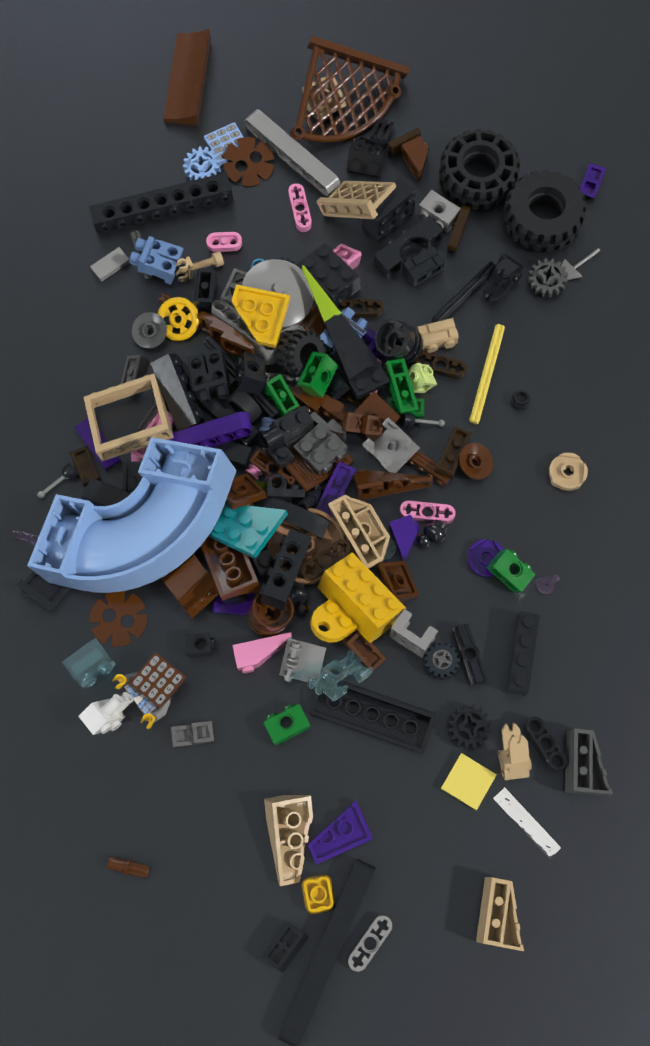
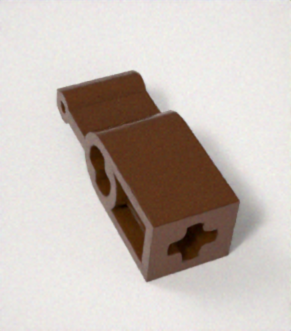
M259 448L249 460V463L262 471L263 477H266L271 470L276 471L277 469L278 473L285 477L287 486L288 484H296L295 479L292 476L286 475L283 472V468L278 469L262 449ZM275 477L272 479V482L280 481L279 477Z

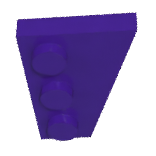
M357 801L308 844L316 865L373 840Z

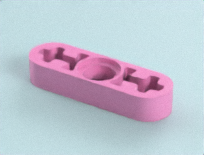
M292 184L288 189L295 225L298 231L307 232L312 227V220L305 191L302 185ZM294 191L299 193V199H296ZM297 205H303L305 209L302 211H297L295 207ZM303 216L306 225H303L301 223V217Z
M405 501L400 506L401 517L411 515L413 520L416 519L417 521L434 522L437 519L444 524H448L454 520L455 509L447 504ZM407 506H409L410 509L414 511H411L410 514H406V510L403 509H406ZM417 507H420V508H419V516L416 515V513H417ZM430 508L433 514L430 517H426L422 514V510ZM436 509H439L438 513H444L447 510L451 515L445 518L444 514H438L437 518L435 517Z

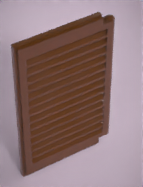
M295 453V462L285 466V468L301 488L307 492L331 477L339 460L337 459L332 463L333 467L327 473L322 472L319 475L298 453ZM347 453L340 462L350 465L354 460Z

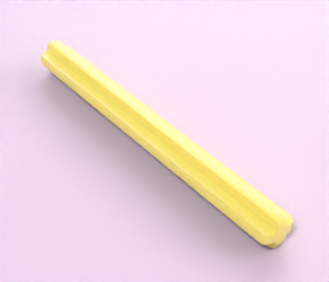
M495 325L469 419L470 423L478 424L480 421L505 330L504 325Z

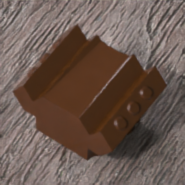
M194 554L179 567L160 578L191 618L219 595L215 581Z

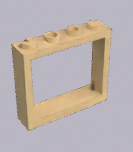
M155 373L84 396L95 451L101 461L148 447L151 437L164 440L174 438L163 394ZM153 389L161 424L102 444L94 408Z

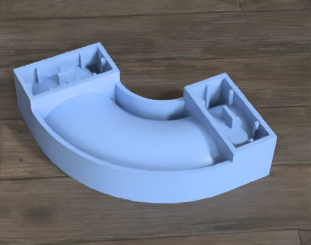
M151 437L138 470L142 479L137 488L124 500L109 506H94L88 500L55 495L27 566L48 583L89 592H120L154 582L185 562L211 533L225 505L237 470L221 449Z

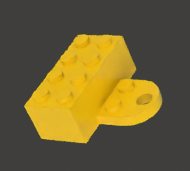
M352 552L324 571L317 588L328 598V601L320 605L313 612L310 625L315 636L328 643L341 641L355 630H358L369 643H372L392 628L406 607ZM323 625L327 627L328 631H321L318 626Z

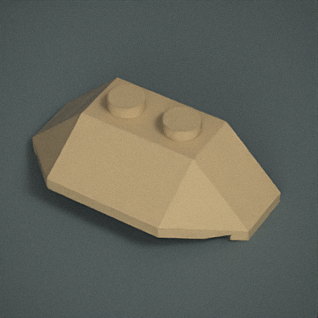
M347 495L328 503L334 520L339 524L343 532L344 539L349 542L350 550L368 569L382 562L390 536L372 505L350 498Z

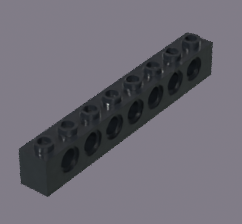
M226 172L91 205L89 208L96 232L105 233L109 230L125 228L126 226L141 224L149 220H158L169 215L174 216L178 213L190 212L218 203H227L233 200V194Z

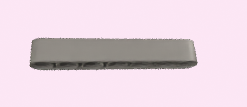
M256 109L244 120L245 126L251 133L266 143L272 151L322 194L328 196L340 185L339 178L262 111Z

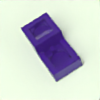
M589 163L579 189L580 192H583L584 196L595 199L606 168Z

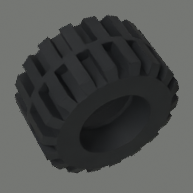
M290 330L289 333L283 335L284 338H280V345H277V364L281 365L280 369L286 375L301 377L312 352L324 353L326 351V347H323L324 341L320 340L321 337L315 332Z

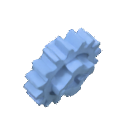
M199 146L198 151L193 148V153H187L188 158L183 159L185 163L183 165L184 172L190 181L217 175L216 172H221L220 158L218 154H215L214 149L209 151L208 147H205L202 150L201 146Z

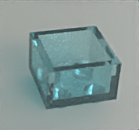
M96 638L62 661L74 680L83 688L85 686H92L97 681L96 678L102 674L110 673L113 670V666L116 665Z

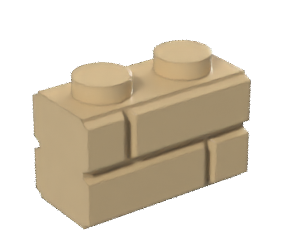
M453 318L417 326V330L423 338L422 352L432 353L437 351L438 348H452L458 343L459 336Z

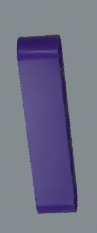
M238 412L174 432V438L169 440L213 447L243 438L252 433L250 414L248 412Z

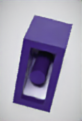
M411 515L389 522L388 528L401 561H406L419 531L417 520H413Z

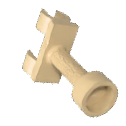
M218 251L212 253L211 258L192 263L189 256L186 259L181 258L177 261V266L181 264L185 266L179 267L176 276L180 274L185 275L179 277L178 281L185 282L188 278L191 280L194 270L210 265H215V267L223 266V257Z

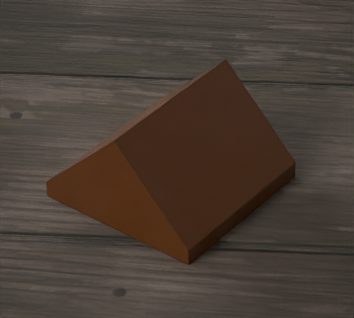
M405 561L378 564L377 574L380 581L401 603L419 596Z

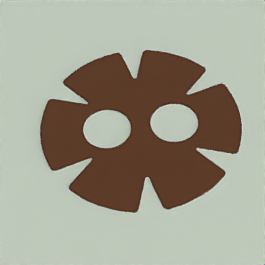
M243 137L237 139L240 149L233 143L226 148L223 158L233 162L225 163L223 167L228 177L235 183L243 175V186H256L260 184L258 175L267 180L272 174L274 165L265 161L273 160L274 156L269 146L263 141H260L254 148L255 138ZM254 151L262 155V160L258 163L250 160V154ZM239 160L245 161L248 165L247 170L239 172L235 167L236 162Z
M125 591L106 593L108 605L101 599H98L91 609L89 622L101 623L91 630L94 636L103 644L112 635V647L129 645L132 641L128 632L139 638L145 630L147 614H136L145 609V605L133 593L126 602H124ZM106 609H113L116 612V618L112 622H106L103 619L102 615ZM124 615H131L134 618L132 627L124 628L121 625V618Z

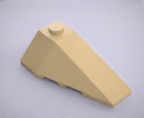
M281 795L265 798L266 821L279 886L298 883L301 879L305 859V846L309 839L310 823L312 824L313 819L311 796Z

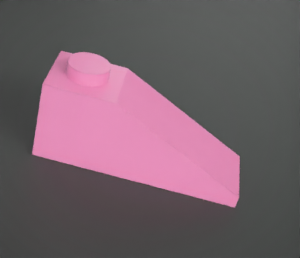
M291 632L233 645L238 671L243 673L253 672L254 668L261 666L286 646L288 638H292Z

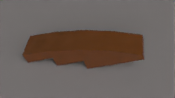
M203 311L198 315L199 329L210 333V337H213L216 342L220 343L225 352L240 358L244 351L254 354L252 344L230 325Z
M355 630L341 640L371 672L386 659L375 645L369 643L358 630Z

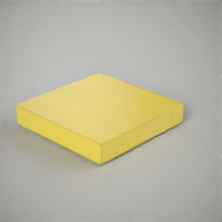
M461 753L441 789L474 810H477L497 774Z

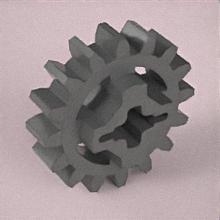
M545 258L544 263L538 260L537 266L532 265V271H529L528 283H532L531 289L536 288L535 294L541 292L542 297L545 294L552 297V293L559 295V290H564V285H567L568 281L566 279L568 273L565 272V266L560 267V261L554 263L552 258L551 262H548L547 258Z

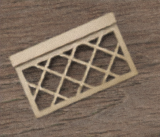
M343 181L328 198L320 197L316 202L323 216L374 219L378 215L375 209L396 188L394 182Z

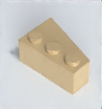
M485 877L476 942L524 951L523 944L521 943L520 924L517 919V906L512 881Z

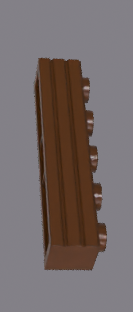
M419 451L407 461L409 465L415 466L419 472H424L427 474V477H432L440 486L443 485L445 487L450 481V478L434 472L437 463Z

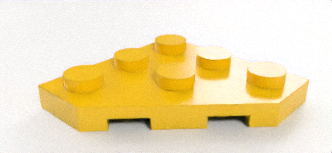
M236 284L231 300L234 308L258 345L276 348L290 303V295Z

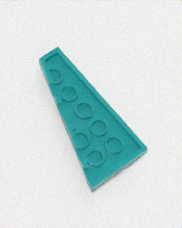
M225 503L220 517L208 537L255 559L288 513L287 510L248 505L232 510Z

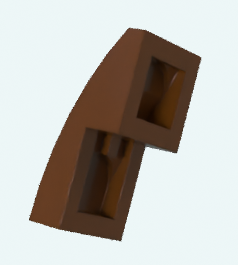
M345 411L342 430L382 436V423L385 417Z

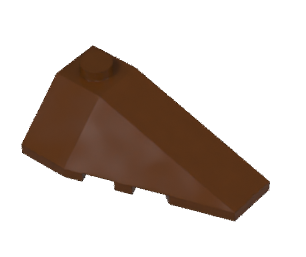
M360 470L353 474L357 499L360 501L432 487L433 483L432 477L374 470Z

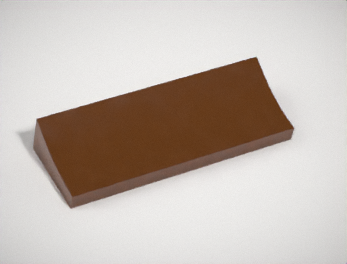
M209 29L193 33H177L164 111V123L198 125L211 43Z
M207 537L201 547L222 601L242 594L260 592L261 587L248 555Z

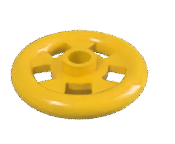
M170 298L158 310L157 314L163 319L164 317H169L170 325H167L166 338L170 340H186L196 332L199 326V312L196 306L186 298ZM176 305L177 310L171 313L169 307ZM184 307L190 310L188 315L182 311ZM177 316H181L179 323L176 322ZM187 320L192 321L189 329L184 327ZM173 327L180 328V334L172 333Z

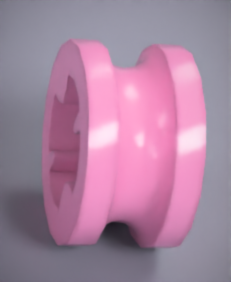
M250 463L248 465L249 468L245 469L244 472L253 480L258 481V476H262L263 473L258 467Z

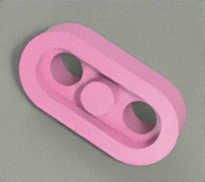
M217 232L208 235L206 243L208 249L212 252L237 251L242 246V237L237 232Z

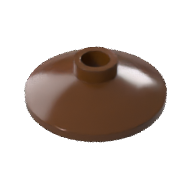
M470 443L460 451L459 464L462 471L468 477L481 480L492 472L493 458L485 446L479 443Z

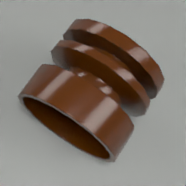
M258 594L248 611L249 626L259 636L272 637L279 635L293 616L294 607L290 597L288 598L282 611L261 603L262 595Z

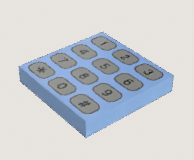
M235 122L204 136V140L210 150L214 149L215 154L219 155L221 165L231 161L223 158L226 148L233 143L240 149L237 139L243 138Z

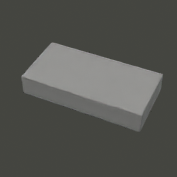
M118 247L91 265L90 268L102 282L129 264L130 259Z

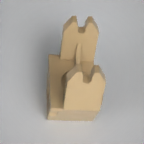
M515 722L512 724L511 730H509L506 723L501 730L503 750L497 751L501 774L504 780L529 777V770L532 769L528 741L521 734L520 728Z

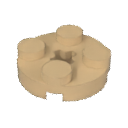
M574 453L560 454L554 458L549 466L551 484L565 491L579 489L587 478V465L583 463L580 459L581 457ZM566 468H570V471L573 472V474L567 476L563 471H565Z

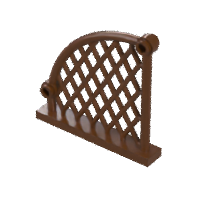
M312 35L308 41L307 48L313 51L296 126L290 131V136L296 141L305 139L314 142H338L364 133L375 125L378 118L381 119L393 100H396L401 95L399 82L400 79H404L408 75L410 67ZM320 54L324 65L315 72ZM324 54L333 57L327 62ZM337 58L345 60V62L340 66ZM334 61L337 70L330 74L328 66ZM351 63L357 64L358 66L353 70ZM348 66L350 74L344 79L341 70ZM363 67L370 68L371 70L365 74ZM325 70L328 78L322 83L319 75ZM360 70L363 78L357 83L354 75ZM376 71L382 72L384 74L380 78H378ZM338 74L341 83L335 87L332 79ZM373 74L376 82L370 87L367 79ZM389 75L394 76L392 83H391V80H390ZM316 76L319 87L313 93H310L313 78ZM351 78L354 87L348 92L345 83ZM386 78L388 87L382 91L380 83ZM364 82L367 91L361 96L358 87ZM330 83L332 91L326 96L324 87ZM343 87L345 95L339 100L337 91ZM377 87L380 95L374 100L371 91ZM321 91L323 100L317 105L314 96ZM356 91L358 100L352 104L350 95ZM334 95L336 104L330 109L327 100ZM368 95L371 104L365 108L362 100ZM311 97L314 109L305 115L308 100ZM347 99L349 108L343 113L341 104ZM381 99L383 105L377 111L375 104ZM325 104L327 113L321 118L319 108ZM360 104L362 112L356 117L354 108ZM338 108L340 117L334 122L332 112ZM373 108L375 115L369 120L367 112ZM316 112L318 121L312 126L310 117ZM351 112L353 121L347 126L345 117ZM329 116L331 126L325 130L323 121ZM364 116L366 123L359 127L358 121ZM304 118L307 121L309 133L303 129ZM342 120L344 130L338 134L336 125ZM355 124L356 129L349 131V129ZM320 125L322 134H313V131ZM333 129L334 135H327Z

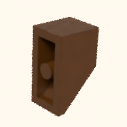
M420 136L401 145V156L417 181L421 180L429 151L428 144L425 141L423 142Z

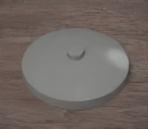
M279 259L262 261L247 272L242 282V286L290 295L291 299L282 330L289 326L300 324L307 317L313 305L314 297L302 269L288 261Z

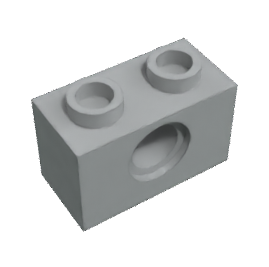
M431 190L419 204L418 215L423 219L430 215L443 231L447 233L457 221L461 208Z

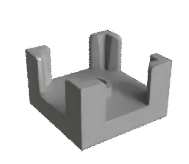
M388 417L382 423L387 428L382 436L375 442L368 438L362 445L381 462L380 464L386 470L396 473L420 447Z
M404 609L392 626L389 637L423 658L435 640L438 630L429 626L422 638H419L414 632L407 630L412 614Z

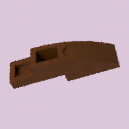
M289 387L299 406H306L310 415L313 412H316L318 415L321 413L326 420L334 419L341 427L343 426L344 404L324 394L323 398L308 395L300 387Z

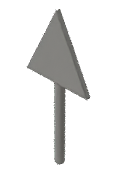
M596 249L574 266L564 259L561 267H566L565 272L568 273L566 279L571 280L582 277L576 268L600 252V249Z

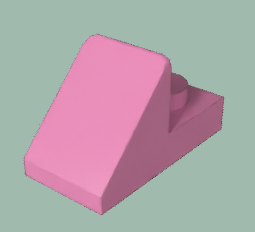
M340 244L333 249L352 269L359 265L362 256L360 251L344 244Z

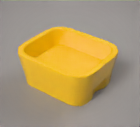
M317 875L304 879L302 891L307 912L310 914H320L334 910L336 899L331 877L328 875Z

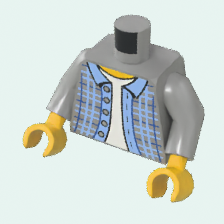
M138 672L126 675L117 674L112 681L118 680L120 684H117L115 688L120 689L124 684L126 685L124 688L144 714L141 723L148 721L149 723L146 728L150 729L154 722L166 715L171 703L170 699L160 709L129 684Z

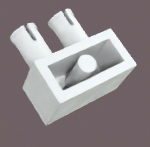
M123 692L121 696L114 694L110 699L91 703L79 715V718L93 735L105 734L109 730L115 731L122 725L121 721L126 717L122 711L133 702V698L127 692Z

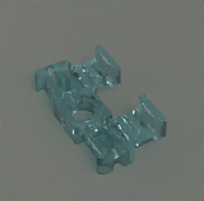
M348 650L347 656L339 662L335 659L322 668L321 675L315 679L310 677L308 686L311 689L315 688V692L318 695H321L323 691L331 700L336 701L347 692V685L338 687L337 684L347 677L348 672L350 676L356 677L357 682L361 683L372 675L373 667L368 669L361 664L362 659L351 650ZM330 670H337L340 674H332Z

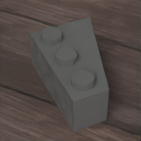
M574 728L566 731L565 756L567 758V765L565 767V793L595 796L613 795L606 778V769L602 765L601 752L594 730Z

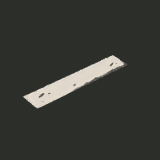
M505 787L493 798L549 859L561 849L554 839Z

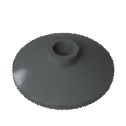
M146 312L139 315L132 325V337L143 348L151 349L159 346L167 334L165 320L154 312ZM154 329V333L150 335L149 331Z

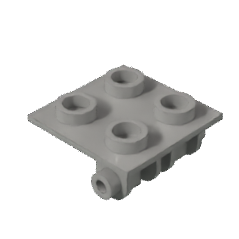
M288 638L279 675L284 676V680L291 682L292 679H297L318 685L327 647Z

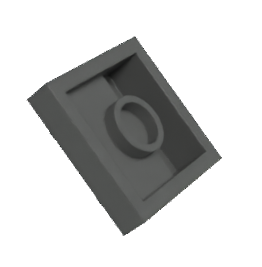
M322 422L293 446L295 451L319 475L322 472L327 473L333 467L332 463L337 459L340 461L347 454V445Z

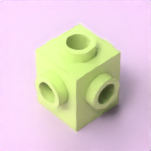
M416 363L408 370L415 393H425L437 385L433 376V370L429 365Z

